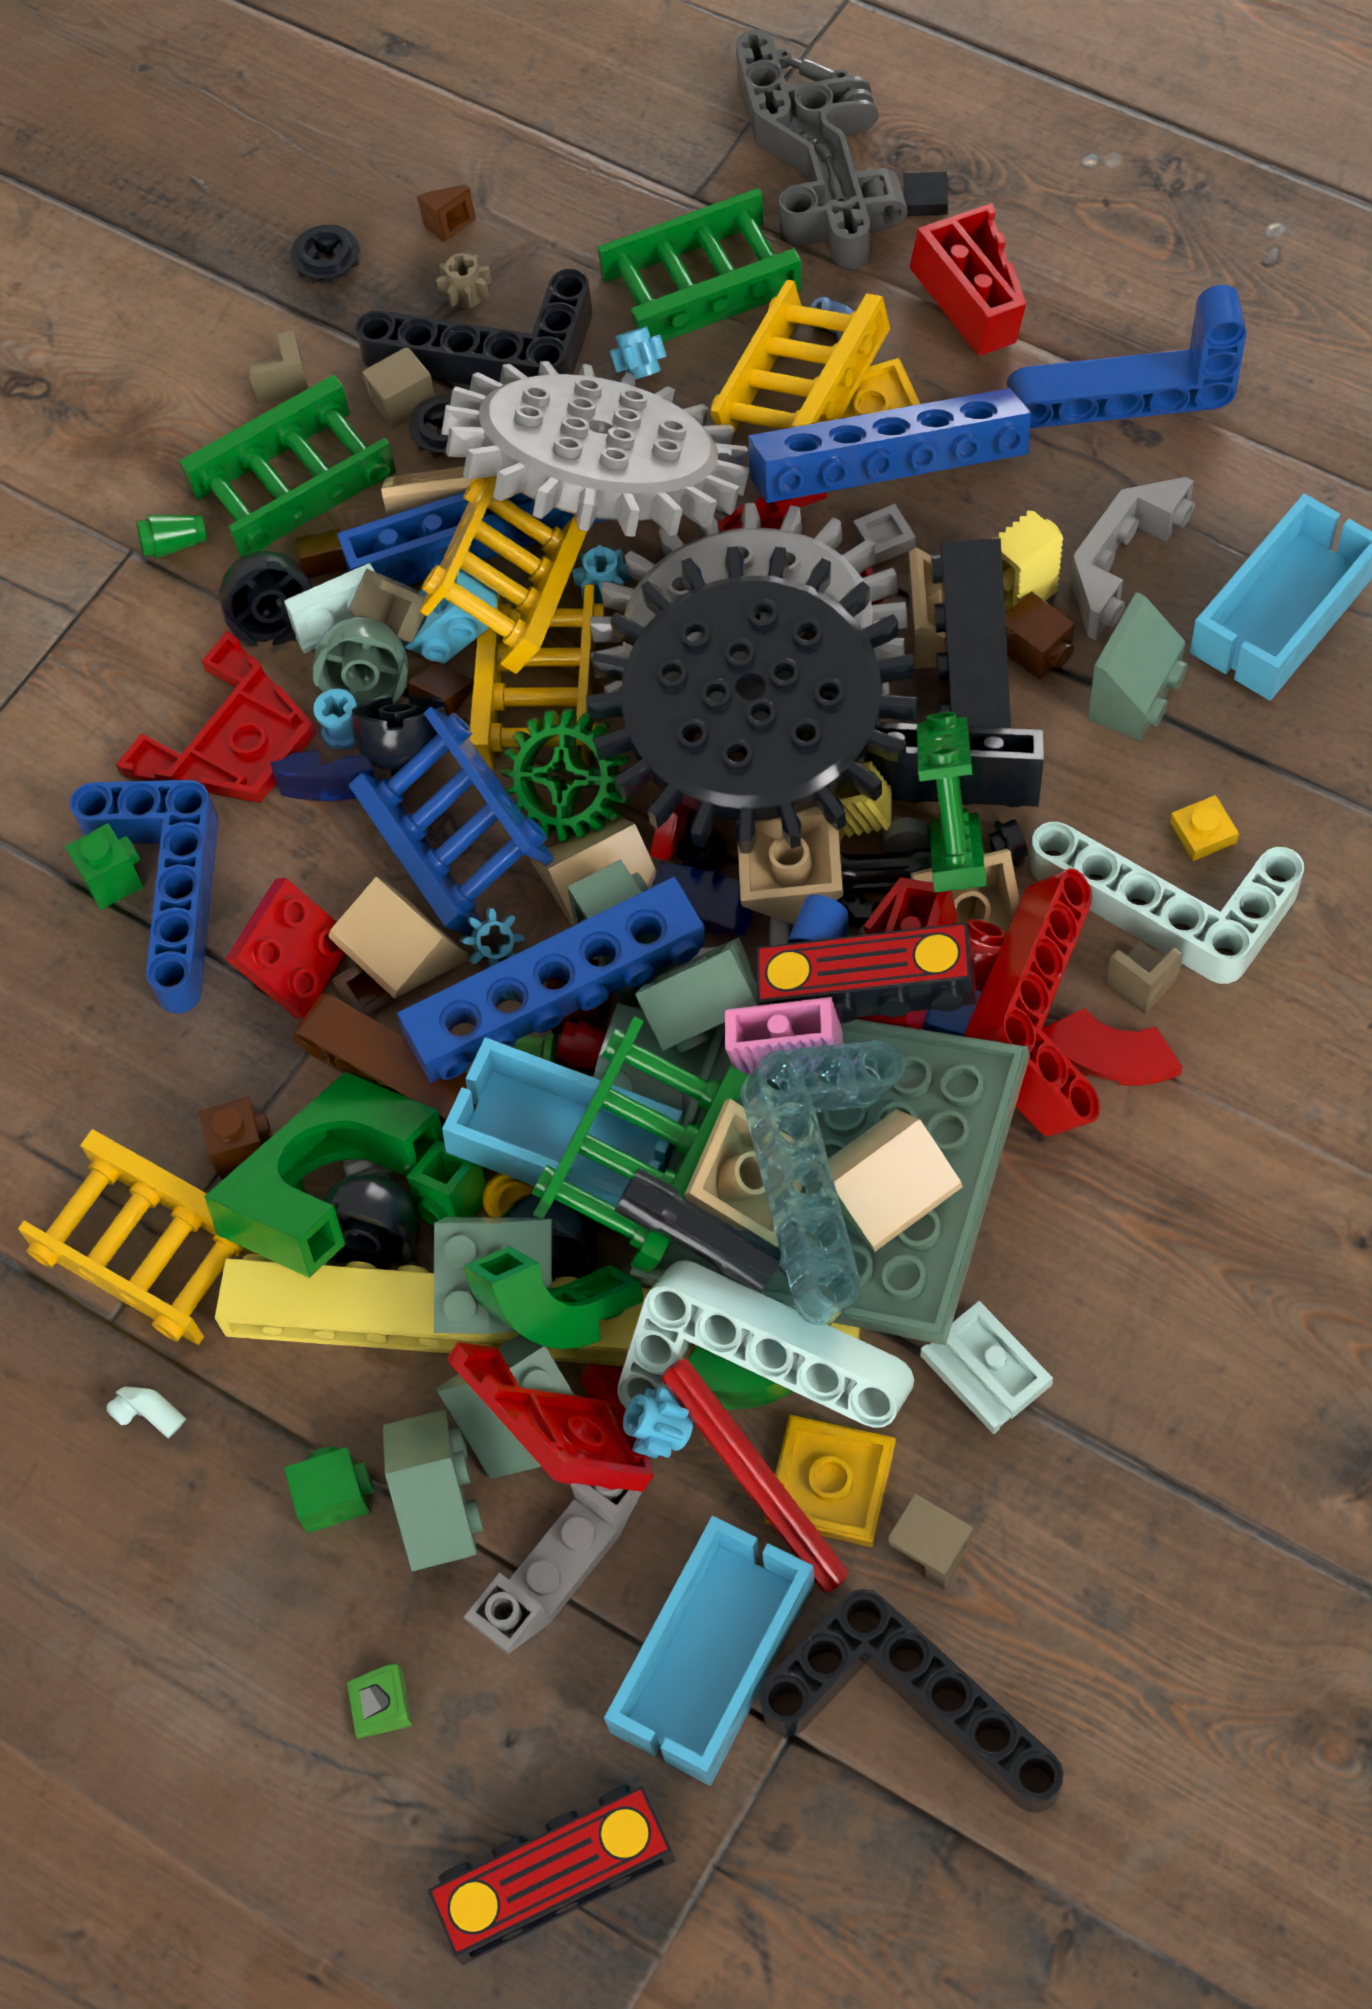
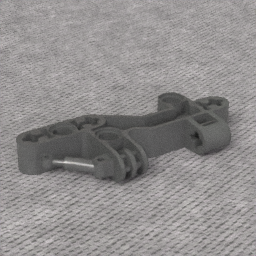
M749 30L742 33L736 41L738 81L754 139L757 145L798 170L810 180L808 183L787 187L779 196L780 234L782 238L794 245H805L827 240L831 257L836 265L844 269H857L864 266L870 258V233L899 225L908 213L898 176L893 170L874 169L856 172L845 136L870 129L877 122L879 116L872 98L869 82L860 76L850 77L848 71L844 69L834 71L807 58L803 61L792 57L791 51L787 49L776 51L771 35L765 31ZM792 66L799 69L801 76L815 82L795 86L788 85L785 82L782 69ZM880 180L884 181V188H882ZM884 207H885V210H886L887 218L884 217V214H883V212H884Z

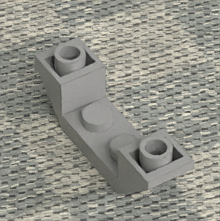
M1182 477L1121 489L1073 555L1070 583L1087 637L1096 641L1106 625L1113 627L1123 612L1125 602L1121 600L1123 579L1109 573L1117 548L1121 543L1127 545L1135 535L1137 528L1164 541L1169 539L1177 526L1184 528L1195 509V502L1191 501L1193 480Z
M572 1483L571 1488L575 1499L510 1579H507L501 1573L496 1576L464 1616L465 1621L507 1654L529 1640L554 1620L620 1537L642 1492L624 1489L610 1490L600 1486Z

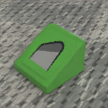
M398 1663L386 1665L347 1682L357 1739L413 1726L404 1673Z

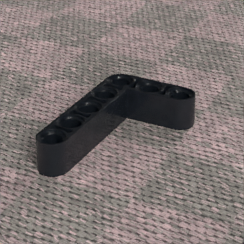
M563 269L554 274L546 290L532 334L387 311L367 312L358 319L355 327L365 365L371 367L401 349L409 348L431 374V379L471 385L472 375L477 372L500 382L502 365L511 364L527 377L538 376L540 361H549L558 374L573 375L592 318L593 309L589 280L586 274L577 269Z
M860 1589L852 1591L845 1596L767 1678L761 1687L759 1699L765 1724L778 1735H796L803 1731L866 1664L1017 1806L1029 1812H1042L1053 1806L1059 1797L1064 1773L1057 1757L889 1602L872 1590ZM869 1611L876 1615L880 1622L872 1631L863 1633L853 1629L848 1621L856 1612ZM908 1649L917 1653L922 1662L915 1670L904 1672L896 1669L890 1662V1659L898 1650ZM823 1651L832 1652L838 1656L841 1664L832 1673H818L810 1666L813 1656ZM940 1689H955L964 1698V1704L956 1711H943L933 1702V1696ZM780 1693H793L800 1698L802 1705L793 1715L782 1716L775 1713L770 1707L774 1697ZM989 1727L997 1728L1006 1736L1008 1744L1001 1751H986L977 1743L976 1735L978 1732ZM1029 1768H1040L1048 1774L1052 1786L1042 1793L1030 1792L1022 1785L1019 1777L1020 1774Z

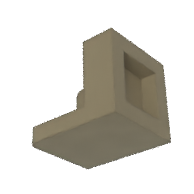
M295 330L277 333L281 358L250 365L248 369L249 378L257 404L295 396L308 389L303 358Z
M403 348L362 371L368 399L391 429L410 419L414 410L421 403L435 397L431 374L409 348Z
M366 568L349 606V612L357 617H370L383 622L396 633L398 638L413 643L425 616L419 611L426 596L410 586Z
M1139 941L1127 955L1117 950L1110 957L1106 984L1142 1012L1146 1013L1178 980L1183 953L1174 947L1162 958Z
M914 1494L890 1533L888 1542L890 1546L924 1565L925 1579L944 1590L972 1544L973 1527L919 1495Z

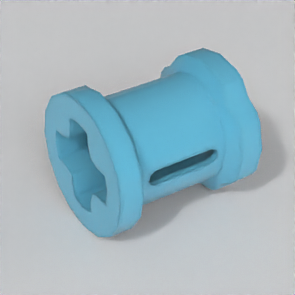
M339 688L329 689L316 698L314 715L317 721L323 725L321 736L325 744L332 749L348 750L356 746L351 728L352 709L357 704L352 694Z

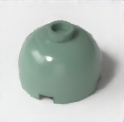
M352 617L341 620L323 634L316 647L313 681L316 688L319 685L323 692L337 688L346 690L353 695L358 706L368 701L393 697L394 703L400 698L407 686L408 657L401 639L383 622L370 617Z

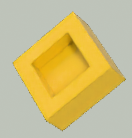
M1216 795L1171 813L1170 824L1192 861L1237 844L1239 832Z

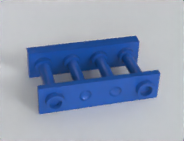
M430 707L424 712V715L438 733L389 780L383 778L380 781L365 773H361L349 784V787L443 925L464 935L471 936L473 927L469 925L467 918L472 917L479 922L482 921L474 910V907L477 905L475 899L522 855H527L546 865L555 858L544 844L547 840L545 832L531 818H525L470 741L469 737L473 733L469 726L455 713L447 716ZM450 750L462 768L414 814L407 813L401 804L404 800L402 794ZM474 784L487 803L438 849L431 848L425 839V836L428 834L426 828ZM499 819L512 838L462 885L456 883L449 874L452 870L451 863Z

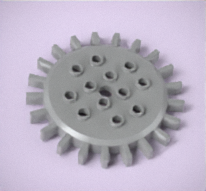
M540 361L538 376L527 377L511 364L502 365L500 382L477 372L472 375L470 391L455 386L452 391L451 403L446 405L441 435L448 436L446 454L448 457H466L464 477L471 480L497 476L493 494L495 499L502 501L522 493L535 500L533 516L542 519L553 508L576 514L577 525L580 530L588 531L595 518L619 521L625 536L635 537L638 521L653 520L671 536L678 533L681 515L686 516L704 528L710 527L715 509L730 515L734 512L738 495H744L750 469L745 467L748 453L747 447L731 445L734 428L731 425L705 426L709 408L704 404L681 409L672 403L675 389L667 386L653 394L635 387L634 374L625 373L619 382L595 377L592 365L583 364L578 375L558 374L549 361Z
M755 503L745 504L741 516L742 529L719 532L717 520L713 516L710 527L704 528L699 525L702 538L688 544H684L678 535L669 536L661 528L659 529L661 548L666 557L657 564L631 550L625 555L628 575L639 581L635 589L604 581L601 587L604 607L625 612L624 616L646 627L656 616L647 608L643 600L641 585L648 580L658 586L671 601H674L681 595L689 592L687 589L681 591L686 588L683 584L682 560L691 557L700 568L704 582L708 584L728 578L725 571L727 548L737 546L744 559V576H767L769 572V559L775 547L778 546L786 548L789 566L786 579L801 584L807 582L812 569L821 558L831 561V582L824 594L836 602L840 601L857 584L862 581L870 587V602L863 611L854 617L862 628L892 614L898 620V629L908 628L906 602L871 605V602L898 593L897 574L894 568L861 578L859 575L876 563L874 543L867 539L844 555H840L835 549L842 542L841 521L832 518L813 539L801 534L800 507L792 505L785 514L780 529L761 528L760 517ZM760 612L755 618L765 621L772 615L768 612ZM591 616L589 624L593 642L623 643V646L596 652L628 658L633 646L613 635L610 622L612 617ZM805 631L799 635L803 640H811L816 636L811 631ZM693 632L687 638L691 641H699L705 635L700 632ZM894 638L890 642L874 648L877 660L905 655L904 639ZM739 651L734 653L732 658L742 661L749 655L746 652ZM781 671L776 675V678L785 681L792 678L793 674L789 671ZM669 672L664 676V679L675 681L680 678L681 674ZM617 680L605 686V694L621 693L622 681ZM749 681L743 683L738 688L737 694L743 699L754 700L762 696L765 688L758 682ZM889 682L881 684V694L889 695ZM715 691L708 698L712 701H719L725 697V694ZM825 691L820 696L824 700H833L838 694L834 691ZM759 711L752 718L757 721H764L770 715L765 711ZM809 731L800 733L802 741H810L815 737ZM690 732L685 735L684 739L692 742L698 732Z

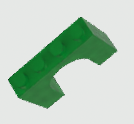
M344 1072L204 1196L217 1235L310 1278L345 1245L334 1206L295 1189L297 1183L314 1169L345 1159L371 1161L407 1177L436 1140L444 1142L438 1110Z

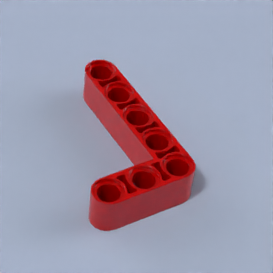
M1073 868L1064 870L1026 888L965 1032V1037L1028 1047L1030 1058L1016 1107L1039 1132L1050 1137L1092 1123L1097 1120L1100 1113L1099 1098L1092 1084L1041 1030L1092 902V893L1088 881L1081 872Z

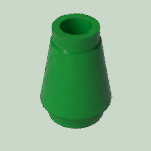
M147 514V519L136 521L143 557L155 556L157 560L198 543L206 542L205 526L201 514L194 516Z

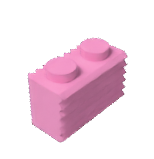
M832 997L728 1009L725 1011V1049L733 1067L749 1075L748 1080L750 1079L754 1083L759 1078L766 1081L771 1077L776 1081L780 1076L787 1079L790 1075H793L797 1078L802 1073L807 1077L811 1072L818 1076L822 1071L826 1074H829L832 1070L839 1073L844 1068L842 1025L838 1019V1014H836L834 1003H832Z

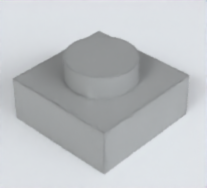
M895 503L853 521V532L860 544L867 539L874 543L876 563L873 565L916 548V536Z

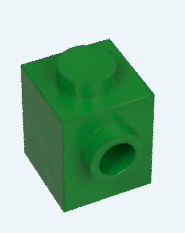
M109 823L65 846L76 870L100 910L143 888V884L133 866L141 861L139 855L127 835L118 839Z
M436 1140L407 1175L414 1202L417 1204L418 1215L432 1226L444 1217H474L483 1206L482 1197L487 1184L482 1166L446 1153L444 1142Z
M333 1446L320 1448L307 1456V1460L284 1467L297 1518L307 1534L370 1513L365 1495L374 1492L372 1480L365 1461L356 1463L348 1447L341 1449Z

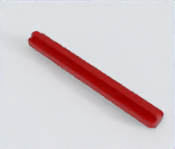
M683 1358L670 1365L661 1376L664 1385L680 1406L689 1410L688 1416L794 1556L813 1565L814 1582L820 1590L828 1593L838 1588L848 1575L846 1567L691 1363Z

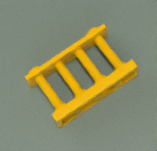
M786 280L777 297L771 300L767 314L722 391L713 399L710 411L715 425H731L734 428V434L740 422L781 430L840 419L891 329L883 296L866 293L858 309L851 314L801 306L795 281ZM797 324L844 332L839 342L834 344L833 347L789 339ZM779 356L825 364L820 376H817L814 380L770 372ZM759 389L807 398L801 409L795 413L751 405Z
M497 476L477 478L471 481L463 495V498L469 502L440 566L436 565L423 583L422 590L427 592V595L419 612L428 617L440 601L445 598L504 637L502 642L508 646L500 664L517 674L541 648L587 531L578 529L575 515L562 530L557 526L551 529L510 500L499 501L495 499L493 494ZM488 508L542 545L541 550L546 555L539 559L482 521L486 509ZM473 538L529 574L528 580L534 583L533 586L528 589L524 588L468 551ZM459 569H462L517 605L516 611L521 614L520 617L512 620L454 582Z
M585 585L583 608H556L549 627H582L581 647L540 648L523 666H580L578 687H506V683H501V672L509 671V669L500 664L508 646L502 642L504 637L488 628L477 638L470 729L473 734L469 739L492 771H494L495 752H502L503 747H520L513 738L515 732L523 731L530 735L528 728H503L502 723H497L498 711H506V707L577 706V722L583 713L588 712L586 695H593L595 676L591 662V652H596L597 643L593 642L589 624L590 617H606L604 603H597L594 585ZM497 595L496 609L512 620L519 618L521 614L516 609H512V604H504L503 596ZM593 723L592 730L598 725V723ZM559 735L549 740L543 747H559ZM577 739L576 745L581 746L582 759L589 766L590 752L593 751L583 741Z
M92 1129L80 1145L91 1162L88 1166L91 1172L46 1233L26 1221L22 1222L18 1230L30 1245L26 1251L44 1266L53 1268L58 1263L154 1319L152 1326L169 1339L178 1342L183 1336L199 1345L204 1336L193 1318L190 1317L191 1313L223 1270L226 1258L230 1259L233 1255L239 1256L242 1251L248 1255L257 1253L217 1235L204 1197L207 1193ZM118 1180L131 1187L129 1192L132 1196L87 1257L64 1244L107 1184L114 1185ZM159 1203L173 1211L171 1216L174 1219L129 1281L105 1268L149 1207L155 1208ZM201 1227L215 1235L213 1237V1240L216 1242L172 1305L147 1292L190 1231L197 1232Z

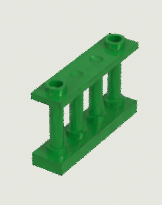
M759 188L735 195L724 201L597 247L601 277L604 283L622 277L637 304L636 307L631 308L633 330L647 326L650 337L660 334L662 342L770 303L774 297H777L786 280L795 281L797 292L802 291L801 259L793 248L775 255L759 227L764 224L762 193ZM742 232L758 262L735 269L719 241ZM702 247L718 276L694 284L679 255ZM662 262L678 291L654 299L638 270Z
M334 374L179 460L188 488L195 498L199 500L214 492L236 521L228 527L240 557L247 553L267 548L277 539L370 486L383 482L388 476L397 472L390 443L387 439L383 438L368 447L345 419V417L350 415L344 387ZM327 427H330L352 455L332 468L326 465L307 441L308 438ZM288 449H292L314 477L293 490L288 488L268 462ZM251 470L275 499L254 512L249 510L230 485L231 481Z
M955 712L934 713L926 717V722L917 723L919 781L936 779L940 806L939 817L930 818L934 893L987 886L979 812L969 813L967 808H963L959 776L973 775L967 716L956 718Z
M634 1016L626 1032L617 1028L614 1030L601 1056L609 1060L610 1063L556 1169L546 1164L531 1194L540 1198L533 1213L534 1216L540 1219L544 1218L552 1202L556 1200L630 1238L629 1244L638 1248L630 1265L650 1274L660 1262L670 1239L660 1233L648 1232L614 1212L616 1206L564 1179L577 1153L629 1180H631L636 1170L640 1168L675 1188L679 1195L686 1199L684 1194L725 1100L732 1099L735 1102L738 1101L749 1075L732 1066L728 1068L720 1081L711 1077L708 1082L634 1044L633 1042L644 1022ZM623 1062L698 1100L697 1106L705 1110L698 1126L689 1122L686 1127L612 1089L611 1086ZM600 1107L675 1145V1152L683 1155L676 1171L673 1172L667 1168L663 1173L588 1134Z

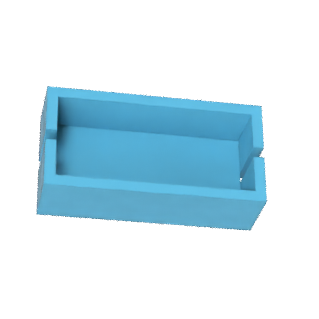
M1304 493L1195 620L1190 654L1224 674H1227L1232 668L1235 670L1234 680L1271 701L1371 581L1372 531L1348 519L1342 528L1337 553L1331 551L1340 513Z
M485 1037L466 1077L467 1089L461 1088L442 1128L446 1153L535 1186L546 1164L556 1169L601 1080ZM611 1086L612 1089L682 1124L683 1111L617 1086ZM601 1107L588 1131V1134L663 1173L668 1167L675 1145ZM577 1153L564 1179L614 1206L617 1205L622 1193L630 1182L624 1176Z
M713 1515L604 1717L610 1734L654 1757L659 1748H661L665 1763L709 1786L712 1785L815 1584L813 1565L767 1543L762 1552L764 1568L757 1565L756 1563L760 1558L757 1537Z

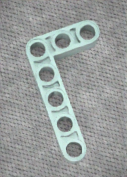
M1047 822L1035 830L1032 836L1030 870L1038 881L1070 868L1078 870L1084 875L1091 888L1092 902L1089 909L1091 912L1166 955L1175 947L1183 953L1181 964L1219 984L1232 983L1244 974L1295 902L1304 873V862L1294 850L1286 847L1268 849L1261 855L1220 912L1061 822ZM1057 851L1060 852L1062 855L1050 856L1045 854L1044 852ZM1099 875L1102 876L1104 879L1101 881H1094L1086 876ZM1270 876H1280L1287 881L1278 882L1271 879ZM1141 899L1148 904L1135 905L1129 900ZM1253 912L1261 916V918L1252 919L1243 913ZM1185 924L1191 929L1179 930L1172 925ZM1226 948L1234 952L1235 955L1225 956L1216 950Z
M684 1260L672 1264L647 1294L620 1376L617 1393L620 1402L627 1408L632 1398L638 1394L645 1395L647 1388L656 1391L660 1386L667 1388L662 1382V1374L676 1361L683 1358L689 1360L695 1344L859 1423L878 1428L890 1424L896 1417L913 1389L914 1377L908 1365L898 1357L697 1263Z

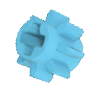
M645 326L615 337L619 348L610 350V355L616 373L626 370V373L634 374L635 379H639L661 370L657 359L666 357V352L660 334L650 337L648 328Z
M602 545L589 550L586 554L580 553L581 568L572 570L574 585L581 586L583 600L585 585H594L596 599L599 603H604L601 592L604 581L624 586V582L632 580V577L628 575L626 563H623L622 550L613 551L607 547H602Z
M487 908L486 920L479 922L477 919L468 917L467 921L473 927L471 936L460 938L461 943L472 945L475 950L470 956L469 961L475 964L485 956L488 957L489 967L499 963L498 959L506 957L508 959L514 956L515 953L511 951L514 942L525 940L524 936L513 934L509 928L514 923L515 917L508 915L501 922L496 921L494 908ZM490 926H493L495 932L501 933L504 936L502 943L495 944V952L492 953L490 947L482 945L480 942L481 936L489 934Z
M660 1386L657 1391L647 1388L645 1395L638 1394L632 1398L624 1414L623 1428L628 1436L636 1438L633 1446L634 1452L655 1459L659 1455L669 1458L672 1450L679 1451L688 1442L693 1429V1421L688 1416L689 1410L680 1407V1404L667 1388Z

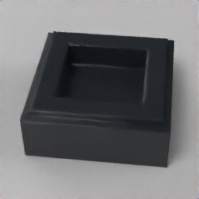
M947 171L904 173V200L908 210L907 216L948 215Z

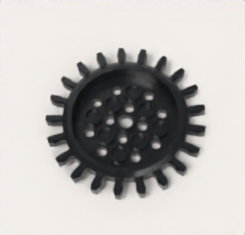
M735 546L727 548L725 571L728 578L708 584L704 582L700 568L691 557L682 560L683 584L689 592L681 595L674 601H671L658 586L649 580L641 585L643 600L647 608L656 615L646 627L616 612L610 619L613 635L633 646L629 657L622 658L611 654L594 652L591 660L594 675L622 681L621 693L586 695V705L589 718H624V728L593 739L595 751L600 761L633 750L638 761L614 778L616 791L623 799L636 792L651 780L660 787L662 792L652 801L648 809L650 824L656 828L662 826L681 803L697 811L691 821L693 845L698 847L704 846L711 835L713 823L716 817L738 821L736 838L741 854H752L757 839L756 821L779 818L782 825V835L792 849L801 846L802 823L796 813L814 805L819 807L825 820L837 831L846 826L843 804L834 793L847 782L854 786L861 794L874 801L882 795V781L874 772L864 767L862 763L869 753L903 763L906 757V741L897 736L878 731L880 719L916 721L917 698L881 694V684L914 677V659L912 654L877 660L874 648L888 643L898 636V620L892 614L879 619L867 627L862 628L854 617L863 611L870 602V587L862 581L857 584L840 601L836 602L824 594L831 582V561L821 558L812 569L807 582L801 584L786 579L789 571L786 548L776 546L769 559V572L767 576H744V559L738 547ZM760 612H768L772 615L765 621L755 618ZM805 631H811L816 634L811 640H803L799 637ZM693 632H700L705 635L699 641H691L687 638ZM739 651L746 652L749 655L742 661L732 658V655ZM781 671H789L793 674L792 678L785 681L776 678V675ZM669 672L681 674L680 678L675 681L664 679V676ZM749 681L758 682L765 688L762 696L754 700L743 699L737 694V690L743 683ZM715 691L725 694V697L719 701H712L708 698ZM825 691H834L838 694L833 700H824L820 695ZM759 711H765L770 715L764 721H757L752 716ZM803 731H809L815 735L810 741H801L797 738ZM690 732H698L702 735L695 742H689L684 739L685 735ZM734 752H742L746 755V758L741 762H733L729 759V756Z

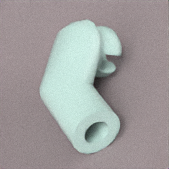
M125 1386L115 1392L117 1397L110 1401L106 1407L108 1414L121 1425L129 1424L136 1414L144 1416L168 1439L187 1420L163 1396L155 1390Z

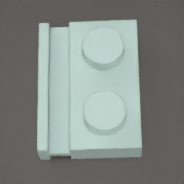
M370 563L284 601L292 628L296 633V640L303 653L315 649L323 634L341 620L357 617L349 612V606L366 568L374 571Z
M980 1301L952 1323L946 1345L930 1343L921 1348L920 1356L993 1435L1000 1430V1426L1010 1418L1013 1419L1052 1386L1053 1377Z

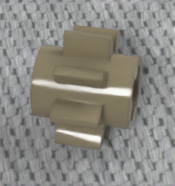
M459 253L451 256L445 264L440 263L441 277L436 279L439 296L448 295L450 307L456 305L460 308H473L481 302L482 298L489 297L487 285L492 283L489 266L480 267L478 255L472 256L466 253Z

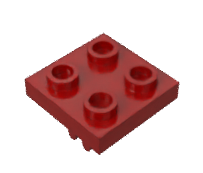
M275 878L225 960L293 1017L304 1018L327 985L344 957L345 952L329 938L330 930L337 922L287 878Z

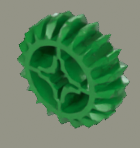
M564 709L561 719L554 710L544 713V724L537 718H531L527 721L530 735L523 731H517L513 735L515 742L521 749L507 748L504 752L508 759L515 762L514 767L502 768L500 772L504 777H513L514 785L506 786L505 790L510 796L517 794L519 801L515 802L521 812L528 811L525 818L529 817L537 824L541 821L540 827L547 837H550L556 829V835L560 842L567 841L571 837L572 831L577 839L584 837L588 832L589 826L595 832L602 830L605 825L603 816L611 820L617 819L620 816V812L613 805L612 801L624 803L628 801L629 796L621 798L616 791L614 778L620 773L619 765L628 764L631 758L629 755H620L599 761L593 739L608 733L610 725L607 722H601L592 730L594 718H589V714L586 712L581 715L577 722V715L574 709ZM559 735V747H554V755L551 762L544 766H534L540 749L549 740ZM577 739L583 741L593 751L600 768L589 767L583 761L581 746L576 745ZM566 768V771L574 772V775H585L586 778L575 779L573 782L567 783L566 779L548 775L547 773ZM534 782L548 787L552 795V805L557 806V811L551 809L543 802L537 793ZM593 784L600 785L593 803L582 813L573 815L574 804L579 803V795L583 787Z

